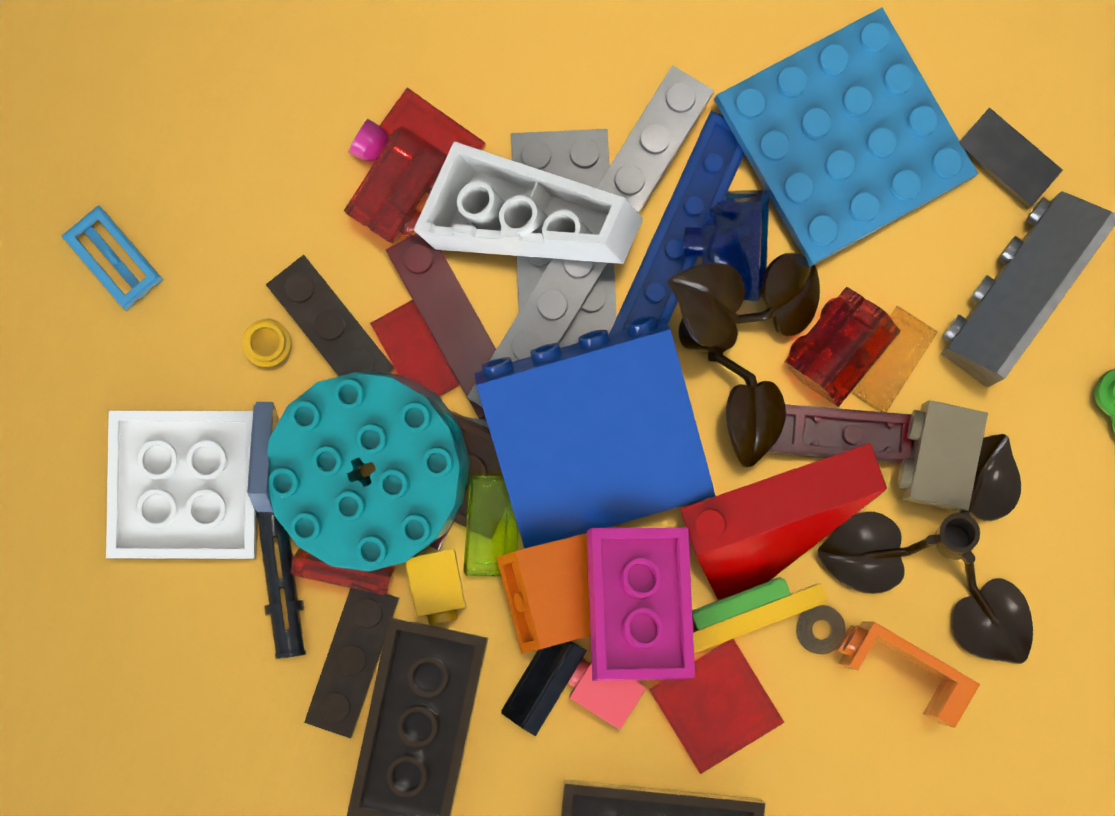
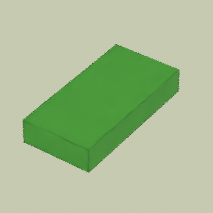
M777 577L759 586L692 610L695 630L706 628L791 595L785 578Z

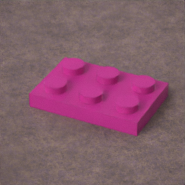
M590 528L587 530L592 681L695 678L688 528Z

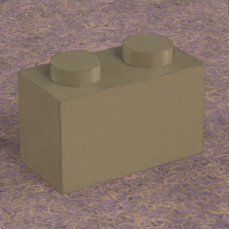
M931 400L922 403L920 411L913 410L907 438L914 440L911 459H903L897 484L898 487L904 488L902 500L958 512L969 511L988 417L987 412Z

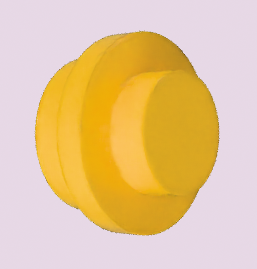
M257 320L249 325L243 334V352L249 361L259 367L270 368L277 366L290 353V334L276 320Z

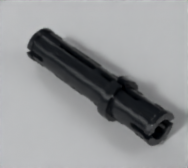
M256 512L259 522L262 560L269 605H265L264 609L265 616H271L276 651L275 659L306 655L300 611L305 609L303 600H298L290 535L274 516V512ZM275 537L278 539L282 579H278L273 538ZM281 588H284L289 622V630L287 631L285 630L280 596Z

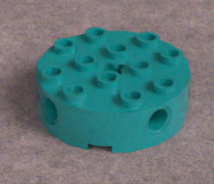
M363 370L317 382L286 407L269 438L267 456H269V498L274 516L298 547L334 567L369 572L404 563L417 556L447 533L464 501L465 488L468 485L470 458L458 421L438 394L403 375L390 374L388 372ZM372 462L376 471L372 472L370 476L363 477L360 468L364 464Z

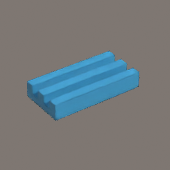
M100 205L96 206L62 235L63 239L126 311L134 305L133 303L137 299H142L148 294L150 288L154 285L157 286L163 281V278ZM97 220L104 225L147 277L141 282L93 228L92 225ZM83 232L131 286L132 289L127 294H124L77 239Z

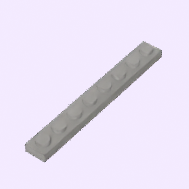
M672 65L603 176L597 189L626 198L634 209L640 213L706 107L714 90ZM552 259L490 361L497 358L510 357L513 362L531 357L530 352L537 347L552 343L559 344L609 263ZM475 383L467 399L482 407Z

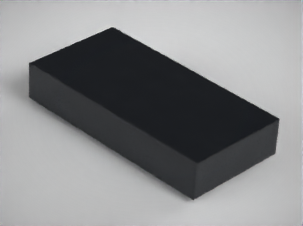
M990 107L959 141L974 163L1028 209L1033 206L1063 171V169Z
M572 641L538 650L501 710V714L522 729L536 736L587 650Z

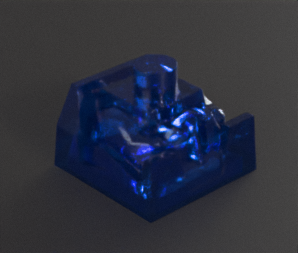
M769 190L728 191L726 199H721L717 202V205L710 208L709 216L713 217V219H708L703 228L686 227L684 233V256L702 257V264L724 263L733 266L743 280L745 286L744 300L758 302L762 295V280L767 268Z

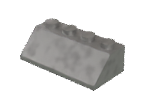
M1063 191L1059 192L1051 201L1043 197L1026 219L1033 226L1023 240L1014 236L999 256L998 260L1005 265L997 276L992 279L986 275L971 295L970 299L976 305L966 319L958 314L941 338L947 341L948 344L940 354L987 388L1004 380L1114 228V212Z

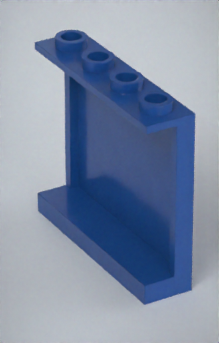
M655 316L640 317L628 322V329L608 334V331L604 329L591 331L578 338L579 343L562 348L557 343L546 344L533 349L530 352L531 357L513 362L510 357L497 358L483 364L482 371L474 373L476 387L524 548L585 534L590 528L611 527L716 496L671 329L665 318L656 320Z

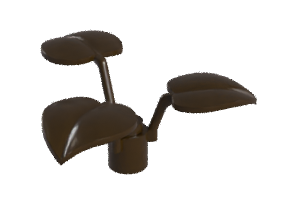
M796 253L782 254L775 258L766 268L761 292L763 301L768 308L762 312L742 315L736 313L744 301L745 286L738 271L728 264H699L676 274L668 280V284L678 300L683 317L678 331L681 344L689 350L708 352L709 361L720 363L743 378L746 385L739 384L733 387L726 406V422L729 436L736 456L743 467L754 466L778 440L785 423V402L780 389L775 383L761 381L757 384L756 376L724 356L723 352L733 347L737 340L738 331L736 324L760 322L773 318L775 330L779 335L794 336L801 333L811 323L820 299L819 276L816 266L809 267L805 256Z
M1006 434L983 438L969 511L954 513L946 517L935 535H929L926 539L900 548L902 541L901 531L893 520L881 513L863 512L852 516L840 525L819 547L818 557L821 563L836 580L851 589L870 594L889 591L901 583L905 574L901 557L910 556L935 546L937 551L947 559H962L965 564L967 587L972 596L961 599L952 612L951 628L957 642L970 654L987 660L1022 664L1029 656L1033 641V622L1025 596L1013 583L1002 578L990 580L979 590L976 584L974 568L975 556L971 552L980 539V528L975 519L971 517L970 512L979 520L995 521L1008 515L1015 508L1020 498V473L1012 454L1009 437Z

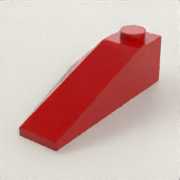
M868 443L681 508L680 512L685 526L688 528L696 557L717 599L721 600L770 581L885 492L887 486L872 444Z

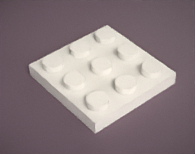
M109 411L106 558L256 559L257 516L256 509L253 508L247 493L253 411Z

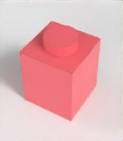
M583 658L567 683L574 688L569 698L619 730L646 689L644 685L636 680L592 681V661L589 663Z

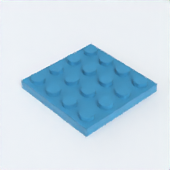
M883 7L717 94L714 98L717 107L802 256H805L809 267L971 180L978 174Z

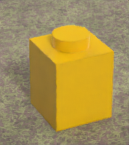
M456 550L440 551L409 559L406 562L416 617L427 616L429 625L457 620L456 610L467 608Z

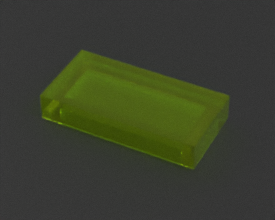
M470 476L463 572L466 576H501L496 557L517 551L518 525L503 476Z

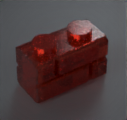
M402 126L395 129L344 209L345 213L362 225L367 226L387 242H396L402 234L409 239L415 232L414 228L421 214L419 208L428 194L430 195L447 155L432 144L427 143L408 128Z
M846 287L837 298L830 299L824 305L820 319L807 335H802L793 342L789 356L784 363L803 384L839 407L901 331L882 308L868 299L866 300L849 287Z

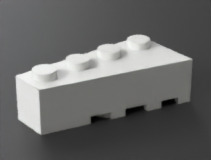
M454 141L415 225L414 231L435 250L624 264L643 218L624 197Z

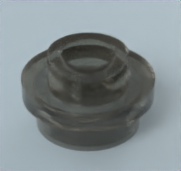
M820 605L802 612L796 623V636L799 643L806 650L815 654H827L836 650L845 636L846 629L842 616L835 609L826 605ZM818 620L826 621L830 627V633L824 639L816 638L812 632L813 624Z

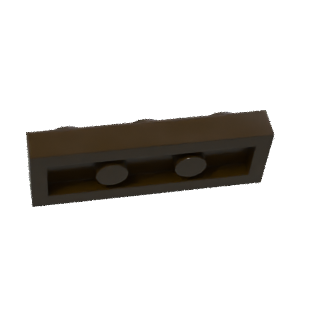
M302 255L266 284L338 376L363 370H374L391 374L396 370L305 255Z
M352 582L304 723L350 739L353 737L382 652L388 620L394 617L400 600L399 597Z

